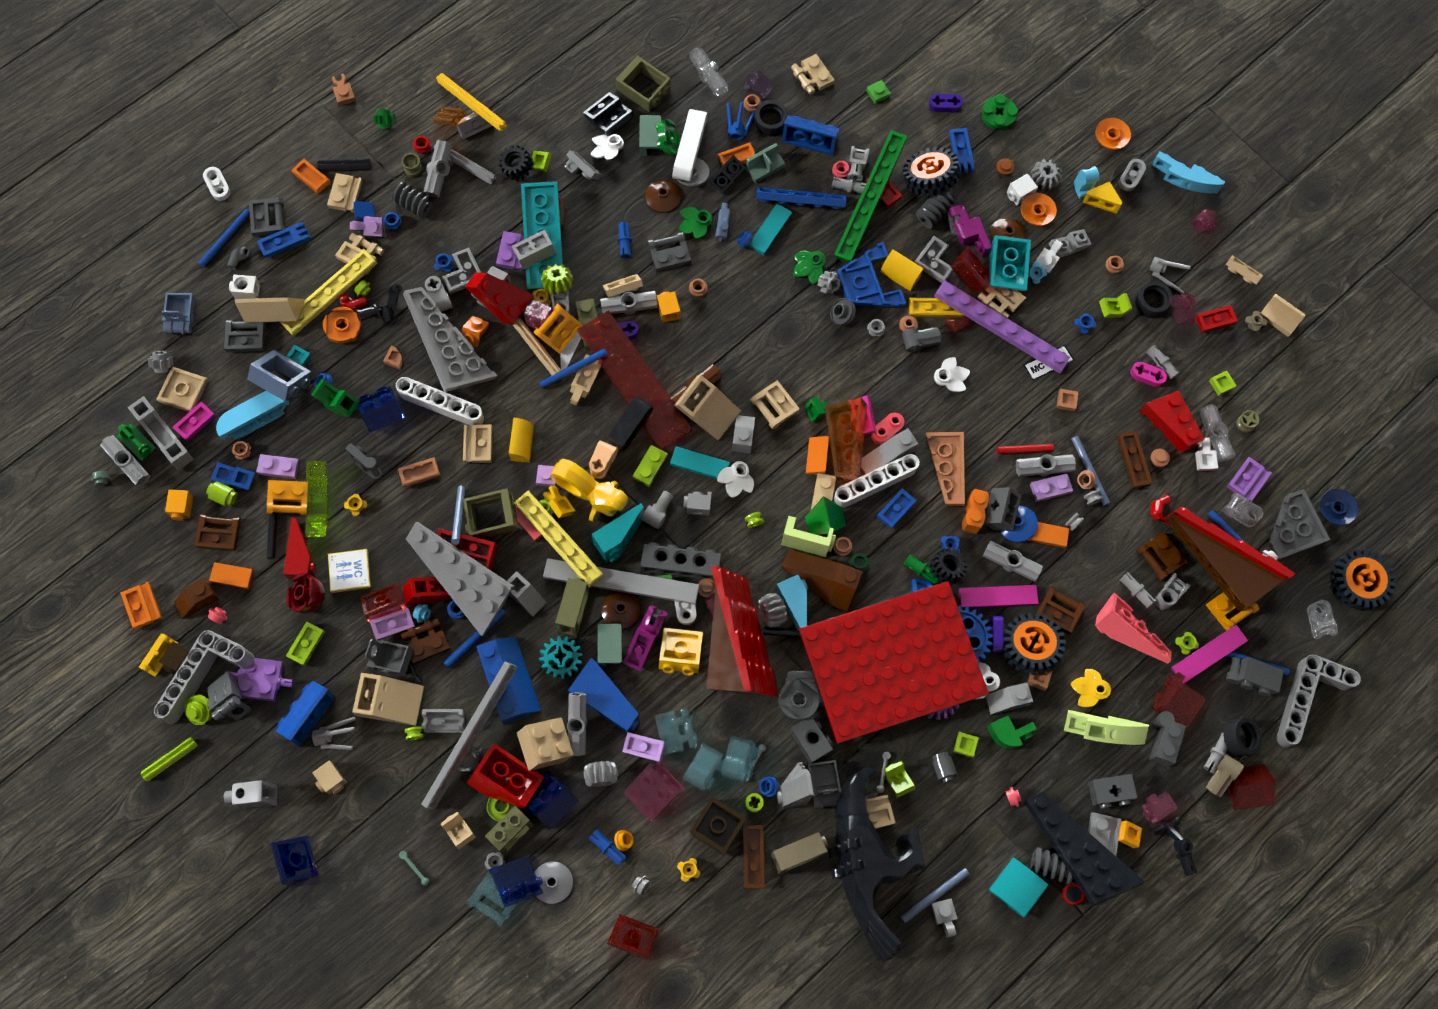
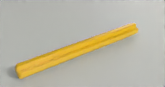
M441 73L436 77L440 85L496 129L502 131L506 128L504 120L445 74Z

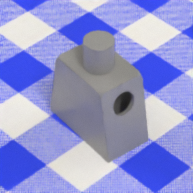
M262 780L236 783L232 785V791L224 792L225 803H232V805L242 808L277 806V785Z

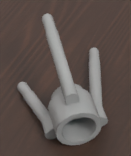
M1154 257L1149 269L1153 271L1152 276L1159 278L1183 295L1184 291L1160 275V272L1164 273L1167 266L1181 269H1191V267Z
M352 717L329 726L320 727L319 730H313L312 740L314 746H321V749L353 750L352 746L329 744L328 742H332V735L354 731V727L330 730L353 722L356 718Z

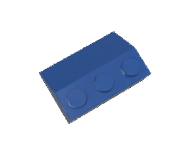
M788 115L784 122L782 143L833 156L840 128L821 124L814 120L802 119L799 116Z
M314 681L303 688L299 700L292 703L288 715L283 717L277 724L276 732L298 747L303 744L336 698L328 689Z

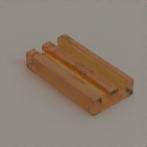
M442 106L440 108L442 111L436 113L438 117L433 116L432 120L438 124L456 126L466 113L461 108Z

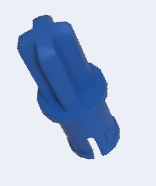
M620 222L618 225L620 257L627 259V255L628 258L632 257L630 244L632 238L630 237L629 223Z
M599 830L593 833L595 836H590L589 840L602 850L601 853L606 854L617 865H621L625 861L626 855L614 845L613 841H609L600 833Z

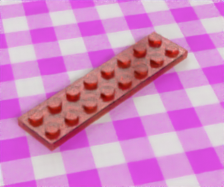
M609 310L577 329L579 335L593 354L604 348L607 350L608 355L599 359L598 362L629 405L639 395L654 407L653 412L643 426L660 450H664L692 432V428L678 408L674 406V402L670 399Z

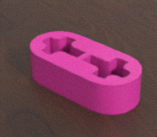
M1144 362L1135 363L1130 371L1133 379L1153 387L1162 386L1167 379L1164 370ZM1138 368L1142 369V374H1138ZM1156 375H1159V381L1155 380Z

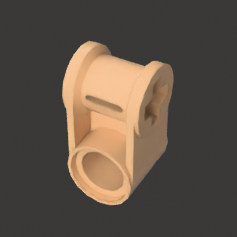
M601 440L598 442L589 462L590 475L594 479H602L606 476L617 455L618 447Z

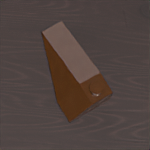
M788 549L782 564V568L792 576L799 575L801 580L804 579L810 591L822 598L827 605L846 613L863 573L847 565Z

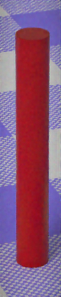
M1054 445L997 447L996 451L997 454L1054 451Z

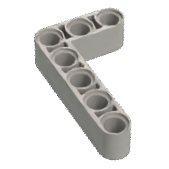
M209 630L202 632L154 709L155 716L168 724L176 723L184 712L186 701L195 695L217 657L245 669L253 664L254 655L243 646Z
M1309 655L1298 663L1277 733L1278 744L1288 748L1301 741L1318 681L1346 691L1359 685L1361 681L1359 673L1317 655ZM1308 662L1313 665V669L1309 668ZM1326 669L1331 671L1332 677L1327 674ZM1345 676H1347L1350 679V684L1347 683ZM1302 679L1306 680L1308 687L1303 685ZM1297 697L1302 700V705L1297 702ZM1292 715L1297 718V723L1293 722ZM1286 733L1292 737L1291 742L1286 738Z

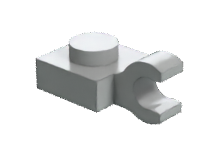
M952 898L932 903L931 907L936 925L943 923L946 938L955 936L956 930L952 921L957 920V915Z

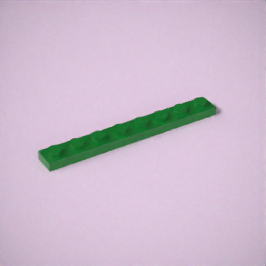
M890 131L836 249L835 258L848 263L853 261L907 141L906 135Z

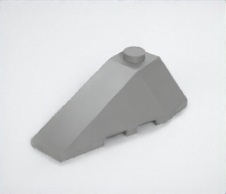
M802 762L797 763L781 785L780 791L777 792L778 804H782L783 809L805 806L813 796L810 772L805 769Z

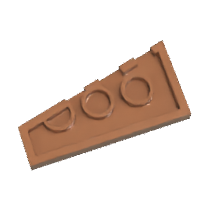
M964 432L926 433L945 506H965Z

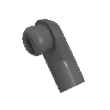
M244 246L233 250L227 267L236 270L238 262L250 256V249Z

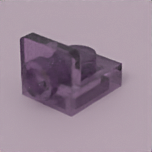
M759 70L755 74L750 73L745 79L747 83L743 88L746 90L750 87L763 99L775 84Z

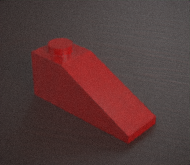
M291 518L283 574L287 579H293L301 573L314 575L316 564L311 556L300 523L296 518Z
M436 577L410 578L402 586L405 605L426 604L451 599V596Z

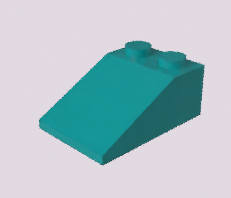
M995 235L991 243L992 248L989 259L990 287L1027 291L1031 240Z
M642 504L637 505L592 534L593 545L606 564L608 562H615L621 557L620 555L624 552L635 534L644 514Z

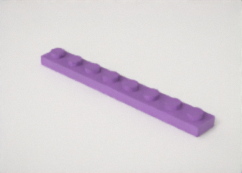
M945 280L934 295L935 298L1059 374L1070 356Z

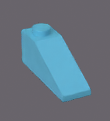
M795 575L778 583L777 592L781 599L784 600V605L799 632V628L807 626L808 586L804 579L801 580L799 575Z

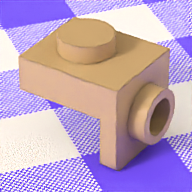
M458 812L450 815L441 823V826L458 850L476 838Z

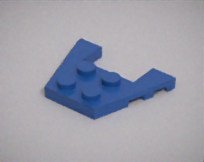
M880 242L872 250L866 251L858 259H854L837 270V276L841 280L840 285L844 296L852 301L855 306H906L901 289L882 293L872 263L886 260L888 257L884 242Z

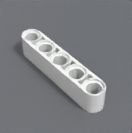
M689 109L673 168V179L691 181L706 125L707 112Z
M402 377L396 382V389L404 400L470 426L481 425L484 421L480 406L408 377ZM405 386H409V387H410L408 390L402 391V388H403V387H405ZM421 393H427L425 397H419ZM438 400H444L442 404H436ZM457 406L462 407L459 411H453ZM473 413L479 414L476 418H471L470 416Z
M913 454L905 455L840 486L835 492L834 503L842 508H846L914 475L919 466L918 457ZM905 463H912L914 468H908ZM888 471H895L897 476L890 475ZM877 478L881 483L875 484L872 479ZM861 486L864 491L858 492L855 487ZM844 494L848 499L841 500L838 495Z

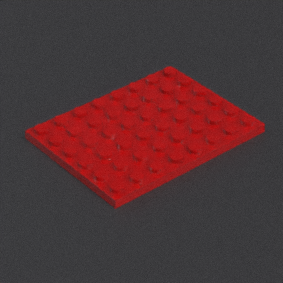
M949 581L799 628V633L837 744L989 694Z

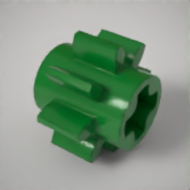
M377 109V114L373 115V123L378 124L379 129L392 128V123L396 122L395 113H390V109Z

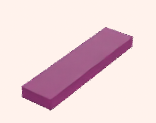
M1036 585L959 588V600L962 609H965L967 606L969 608H988L1039 604Z
M1235 625L1171 667L1180 682L1184 684L1248 640L1239 627Z

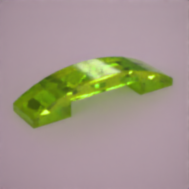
M306 461V481L308 482L306 538L326 537L328 525L326 461Z

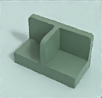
M640 115V156H647V149H659L657 145L659 138L656 123L661 122L660 115Z
M777 143L747 159L746 171L755 183L785 167L786 163L778 154L779 146Z
M598 624V665L606 667V664L621 663V624Z

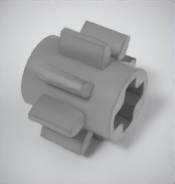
M825 271V274L819 276L817 286L822 287L820 291L826 294H833L834 291L838 290L841 281L836 278L838 274Z
M155 351L148 358V366L152 367L155 373L168 372L169 368L173 365V358L167 355L166 351Z

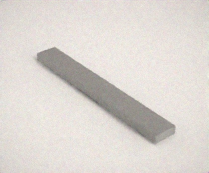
M547 558L543 574L544 579L567 583L568 578L579 577L565 561ZM601 567L597 568L604 576L591 586L696 605L700 587L699 584Z
M509 662L503 663L421 805L433 809L437 807L518 669L517 666Z

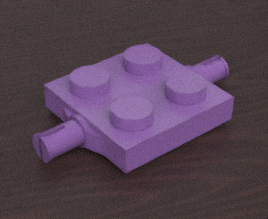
M254 658V662L249 668H240L238 672H230L237 677L242 698L275 702L277 692L281 686L293 688L294 684L293 679L282 678L284 666L282 661Z

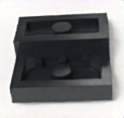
M610 92L583 112L584 116L606 136L611 135L634 117L633 111L624 106L620 98Z

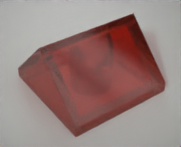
M966 247L950 267L971 292L986 290L989 288L990 282L989 270L973 251Z
M398 583L360 597L364 615L369 623L371 620L407 608Z
M1264 764L1243 767L1238 777L1232 780L1228 789L1233 810L1274 804L1276 780Z
M620 914L607 945L647 960L658 929Z

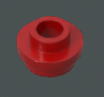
M418 136L413 142V148L417 153L424 154L431 149V142L425 136Z

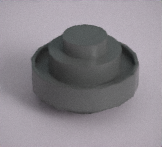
M846 298L838 299L831 308L830 316L832 321L840 326L848 325L855 316V305Z

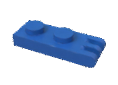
M967 128L949 130L951 149L958 157L960 174L961 167L963 168V173H968V166L971 173L975 172Z
M301 222L257 242L265 259L305 243L311 237L304 223Z

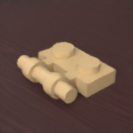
M817 54L801 61L803 68H799L796 63L791 66V69L794 71L793 75L801 81V86L810 95L815 92L813 88L815 86L821 91L834 84V78Z
M352 233L349 239L353 243L350 244L345 241L335 256L338 260L347 264L362 251L359 247L363 246L367 248L366 251L377 262V258L373 254L376 253L382 256L384 249L380 248L377 243H371L365 240V237Z
M990 283L985 289L989 295L986 296L981 292L977 297L984 305L1007 319L1010 315L1005 310L1008 308L1011 312H1014L1026 299L1017 290L990 287ZM994 298L1002 303L1000 307L992 301Z

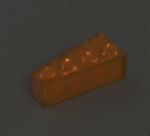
M862 398L825 406L835 478L841 483L853 481L859 478L861 473L867 403Z

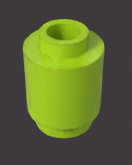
M217 481L214 484L211 483L206 491L208 499L223 506H233L238 496V493L233 488Z

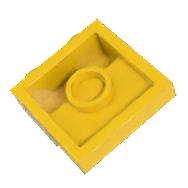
M664 628L659 669L669 674L674 671H680L687 676L698 673L703 632Z

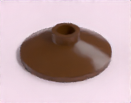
M668 180L655 181L646 190V203L656 212H671L680 204V189L676 184Z
M1001 218L994 222L990 229L991 241H993L995 235L1026 238V232L1022 224L1012 218Z
M617 591L607 596L602 604V616L607 624H621L622 629H627L633 626L640 617V604L633 594ZM622 605L625 609L618 611L617 607Z

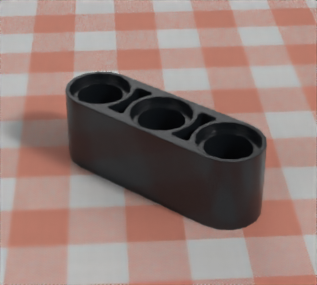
M639 395L636 396L609 433L607 440L621 451H624L649 418L654 407Z

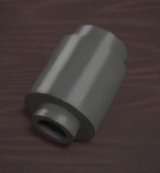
M948 752L934 755L932 763L938 781H943V783L954 781V777L958 774L952 757L949 756Z

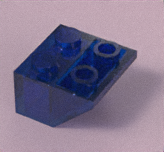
M391 386L381 387L376 392L370 395L364 394L358 399L360 402L357 406L369 433L405 418Z
M547 771L542 775L544 779L526 807L550 831L579 800L551 772Z

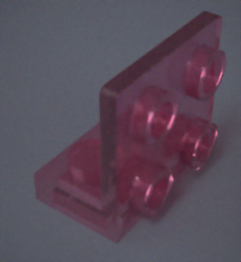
M655 761L640 773L624 791V794L649 821H652L685 788L659 761Z

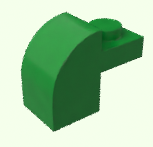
M324 379L320 380L311 394L323 403L325 408L344 417H350L360 402L347 391L338 390Z
M1009 716L987 726L995 743L1004 749L1010 750L1021 747L1023 743L1020 738L1022 741L1033 736L1032 733L1037 729L1034 722L1015 730Z

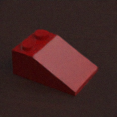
M494 743L467 784L483 795L524 809L544 779V776L535 770L528 771L525 763Z

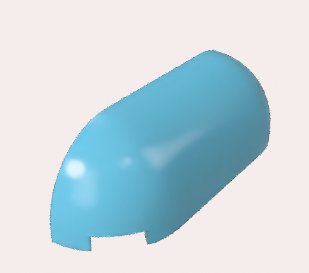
M264 391L225 412L217 422V433L223 440L225 438L240 439L281 417L284 414L283 410L289 405V400L283 401L270 392Z

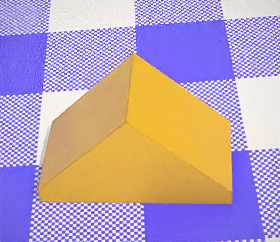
M1107 182L1088 190L1082 203L1117 214L1122 201L1112 184Z

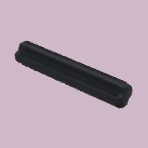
M369 158L318 160L317 168L319 171L371 169V160Z

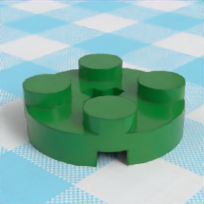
M998 94L995 97L989 98L984 103L982 120L991 129L1002 128L1001 130H1005L1014 124L1018 109L1010 99L1002 94ZM997 110L1003 112V113H1002L1003 115H1001V114H998V115H997V114H996Z
M671 119L656 123L659 138L657 140L658 148L664 150L668 156L677 155L681 142L679 131L675 132L673 127H676Z

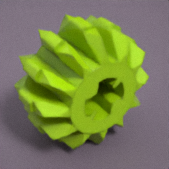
M556 263L554 267L548 266L547 270H543L541 278L545 291H549L551 295L555 292L558 295L560 292L566 293L567 289H571L573 281L569 268H565L563 264L557 266Z

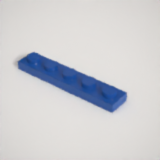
M757 187L756 199H759L761 202L774 200L780 204L795 202L796 205L800 206L813 204L815 207H823V205H827L834 209H841V207L846 206V195Z

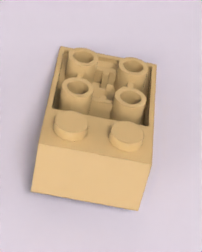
M702 375L696 376L674 405L717 440L721 438L741 412L736 405Z
M361 673L352 712L357 717L416 726L424 686L385 676Z

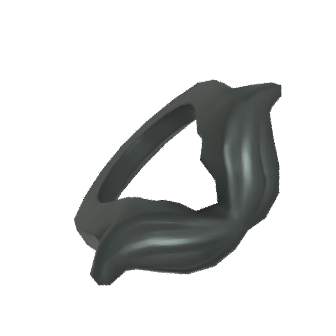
M471 748L469 753L476 758L477 764L468 768L460 766L458 771L469 774V777H471L483 759V749L476 750Z

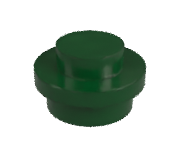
M858 553L851 557L849 564L850 567L864 572L869 566V560L864 554Z

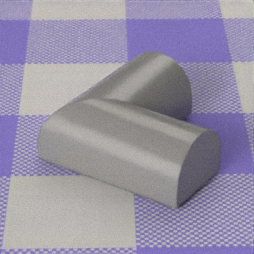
M935 236L932 237L914 261V263L923 268V272L940 283H943L944 280L948 281L954 271L952 266L940 259L949 245Z
M469 247L452 254L459 270L442 276L450 295L465 289V286L475 272L481 273Z

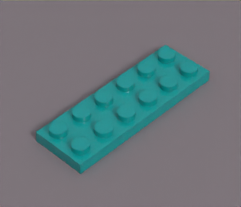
M557 181L521 184L524 240L545 230L556 253L526 268L528 291L544 289L541 282L543 270H547L548 266L554 267L555 263L557 266L563 264Z

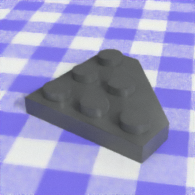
M1304 489L1284 497L1268 543L1271 551L1278 556V560L1330 540Z

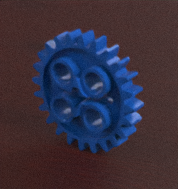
M959 605L958 609L963 622H968L971 625V629H966L969 640H974L977 643V648H973L979 664V659L984 660L986 658L984 654L990 652L987 647H991L993 644L988 641L993 635L987 633L992 628L985 627L988 620H981L983 614L976 616V609L969 612V606H967L963 611Z

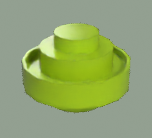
M194 695L184 705L186 717L193 724L203 725L212 718V712L209 711L208 706L209 699L205 696Z
M492 797L487 802L489 816L498 822L514 807L512 804Z

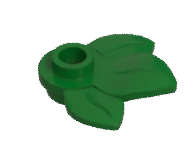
M694 207L680 210V214L685 220L679 226V232H683V234L693 233L695 239L703 237L707 233V227L712 223V215L706 210L699 211Z
M808 251L798 252L794 256L798 262L794 268V276H808L812 285L817 283L819 276L823 274L822 267L826 263L825 255L820 251L812 253ZM815 257L820 258L818 262L813 261Z

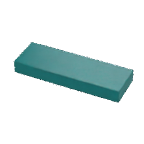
M776 204L753 237L749 248L764 256L791 217L792 212Z
M677 446L670 462V466L715 479L718 478L723 468L730 465L728 461Z

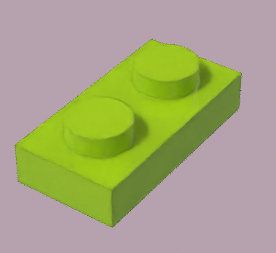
M651 445L636 469L633 479L650 487L666 460L668 453Z
M306 621L286 657L305 666L325 631Z

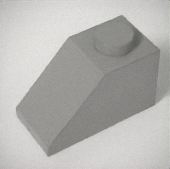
M741 415L736 417L732 451L751 453L755 417Z
M1028 682L1010 686L985 696L990 715L1027 707L1033 702Z

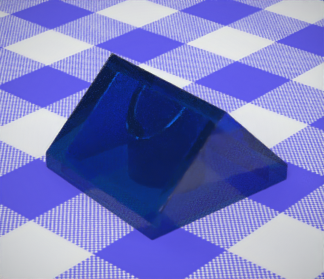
M308 835L270 844L281 884L291 886L319 875Z

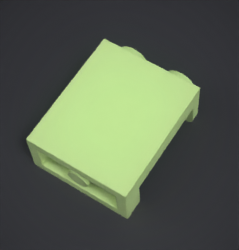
M788 516L781 545L826 557L828 551H832L836 535H833L834 528H830L827 537H822L794 529L796 518Z

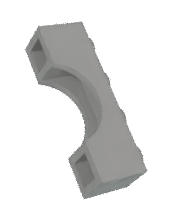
M144 396L128 407L178 471L194 460Z

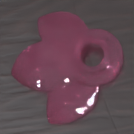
M1183 293L1172 296L1170 304L1175 308L1173 315L1176 322L1183 323L1188 320L1189 323L1194 324L1196 315L1192 308L1195 306L1193 295Z

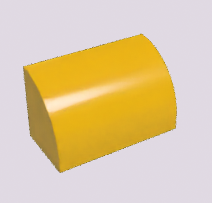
M892 249L880 273L911 291L920 279L923 268Z
M513 418L509 447L511 461L530 463L534 425L527 420Z

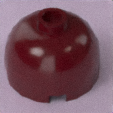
M306 573L298 574L292 580L294 582L292 588L288 587L286 595L287 606L292 608V611L307 614L314 612L325 599L324 585L318 578Z

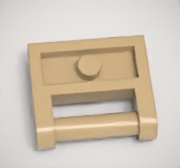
M778 380L750 399L752 404L756 405L769 421V426L772 429L777 428L781 423L799 412V407ZM763 398H766L779 414L777 418L773 416L763 403Z

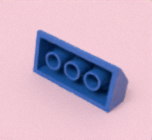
M517 638L495 639L476 646L489 686H491L504 662L512 663L518 667L496 705L503 725L541 712Z

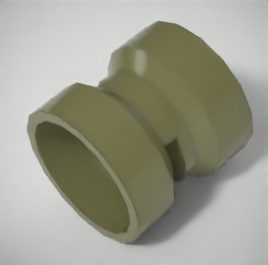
M408 153L402 158V165L408 177L416 178L421 175L422 165L418 155Z

